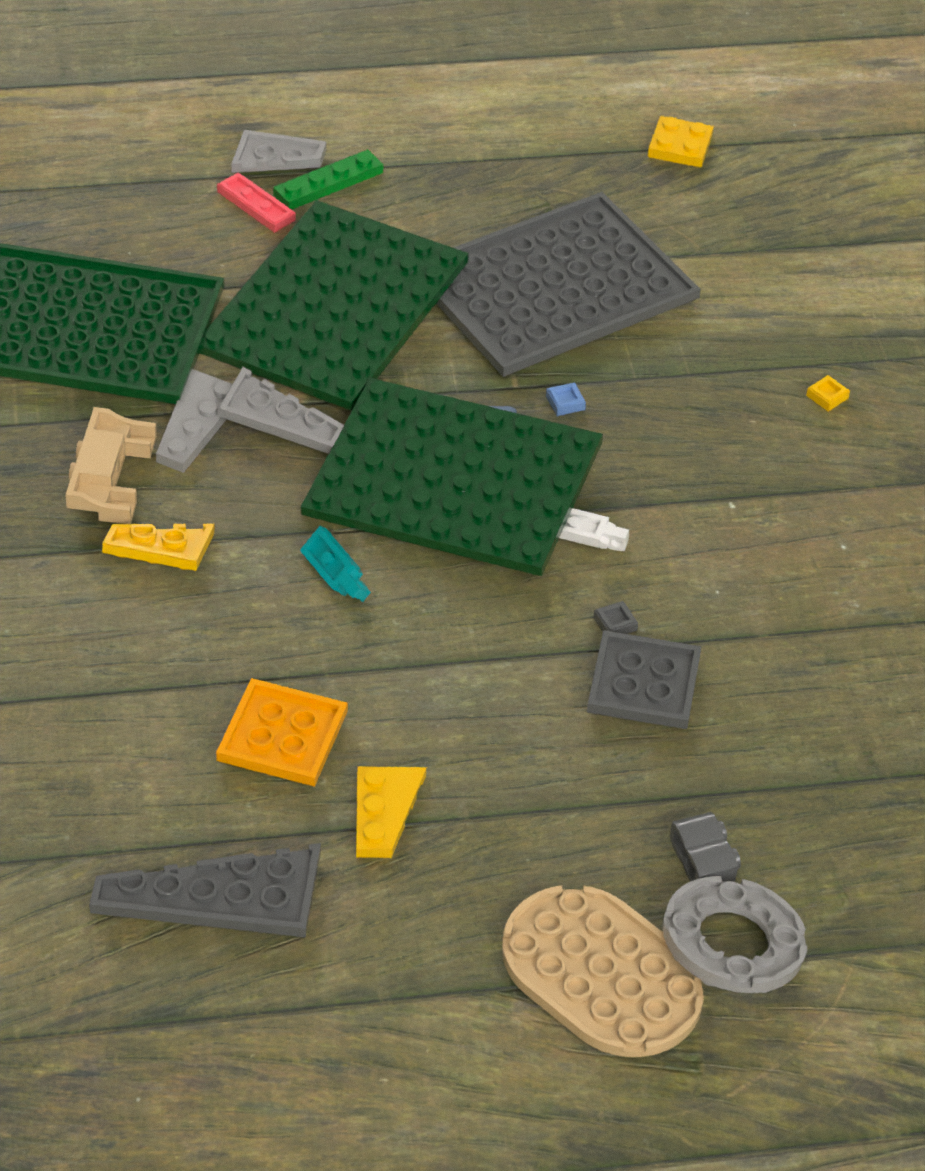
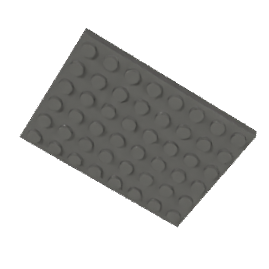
M599 192L453 247L468 253L469 262L436 304L504 377L700 298L701 289L603 192Z

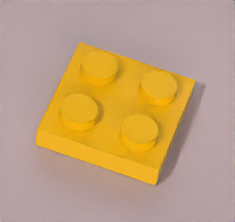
M660 116L648 148V157L702 168L713 136L714 126L705 125L700 122L680 120L675 117Z

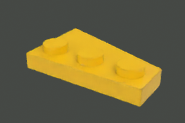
M112 524L102 543V553L121 558L126 557L147 561L152 564L157 563L178 567L183 570L197 571L214 536L215 524H203V529H186V524H173L172 529H156L152 524Z
M357 766L356 858H392L404 830L407 816L415 804L418 790L426 778L427 767Z

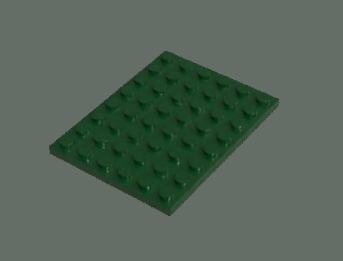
M316 200L206 329L201 343L200 354L239 369L244 367L255 375L352 411L369 378L377 379L467 265L469 262L468 253Z
M0 243V376L176 404L178 400L180 401L191 370L195 367L205 331L211 324L224 289V278Z
M369 378L301 505V515L542 577L603 443V434Z

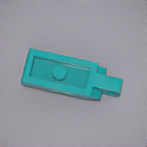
M319 526L300 549L301 553L332 590L344 596L349 594L351 598H357L364 602L371 591L360 580L363 575L362 571L359 570L360 567L327 528Z

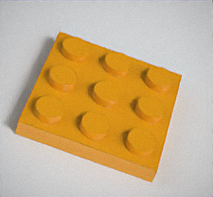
M251 678L216 751V761L315 787L348 712V703Z

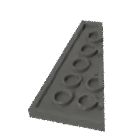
M321 843L310 844L308 849L290 852L289 848L276 849V854L255 856L253 853L200 860L197 861L196 866L178 868L177 864L166 865L162 871L144 873L138 869L97 875L89 903L90 913L306 937L321 854Z

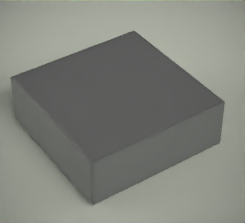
M624 601L594 610L593 618L602 632L606 630L628 634L638 629V622Z

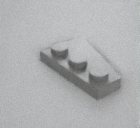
M244 130L232 161V173L321 168L326 153V141Z

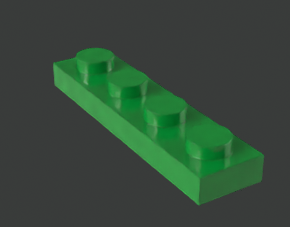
M367 149L274 186L273 196L293 210L382 174L383 163Z

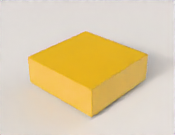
M827 375L808 387L806 396L829 412L849 399L850 390Z

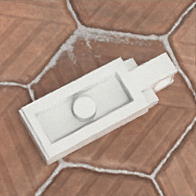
M572 508L559 538L596 548L600 547L601 549H607L608 547L611 550L625 551L629 540V530L616 527L615 524L609 522V517Z

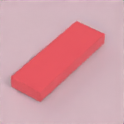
M239 172L217 184V192L274 233L296 221V213Z

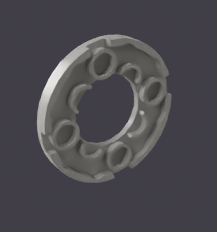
M710 876L690 881L673 894L664 914L663 935L674 959L708 986H716L741 993L769 992L787 984L797 975L807 952L808 946L804 937L806 929L796 911L773 891L745 879H742L741 884L732 881H722L721 876ZM721 912H731L745 916L757 923L765 932L769 943L768 950L762 956H755L752 960L740 955L731 956L730 958L725 957L723 951H714L704 941L705 936L700 931L701 922L707 916Z

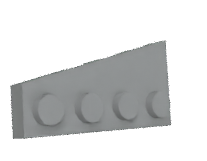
M243 367L219 407V417L329 454L344 425L314 407L310 409L304 407L295 396L291 394L285 396L274 389V384L265 379L259 381L252 376L250 370Z
M191 370L181 399L176 403L157 449V463L183 473L227 420L219 417V407L233 384L197 370Z

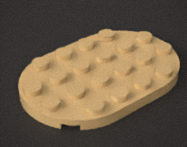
M562 885L554 886L536 892L522 901L511 913L506 923L502 953L506 970L513 982L529 998L590 1046L602 1052L623 1057L651 1056L678 1045L695 1028L702 1011L704 999L702 981L674 959L660 929L616 896L589 886H583V890H562Z

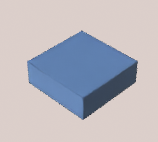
M575 382L546 389V398L556 416L585 410L586 401Z

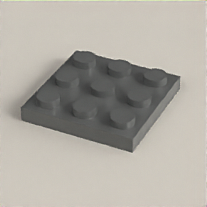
M603 630L587 713L687 729L702 646Z

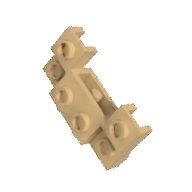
M94 407L83 441L79 440L77 443L76 463L72 462L70 465V482L66 491L67 508L98 512L99 521L131 524L137 505V491L133 488L117 487L116 485L125 456L151 458L157 438L156 423L128 419L110 409Z

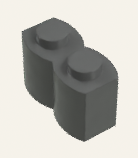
M712 812L672 821L670 840L676 855L683 863L689 881L710 876H721L722 881L733 882L736 880L737 871L741 867V860L738 851L735 848H731L726 841L727 831L722 821H718Z

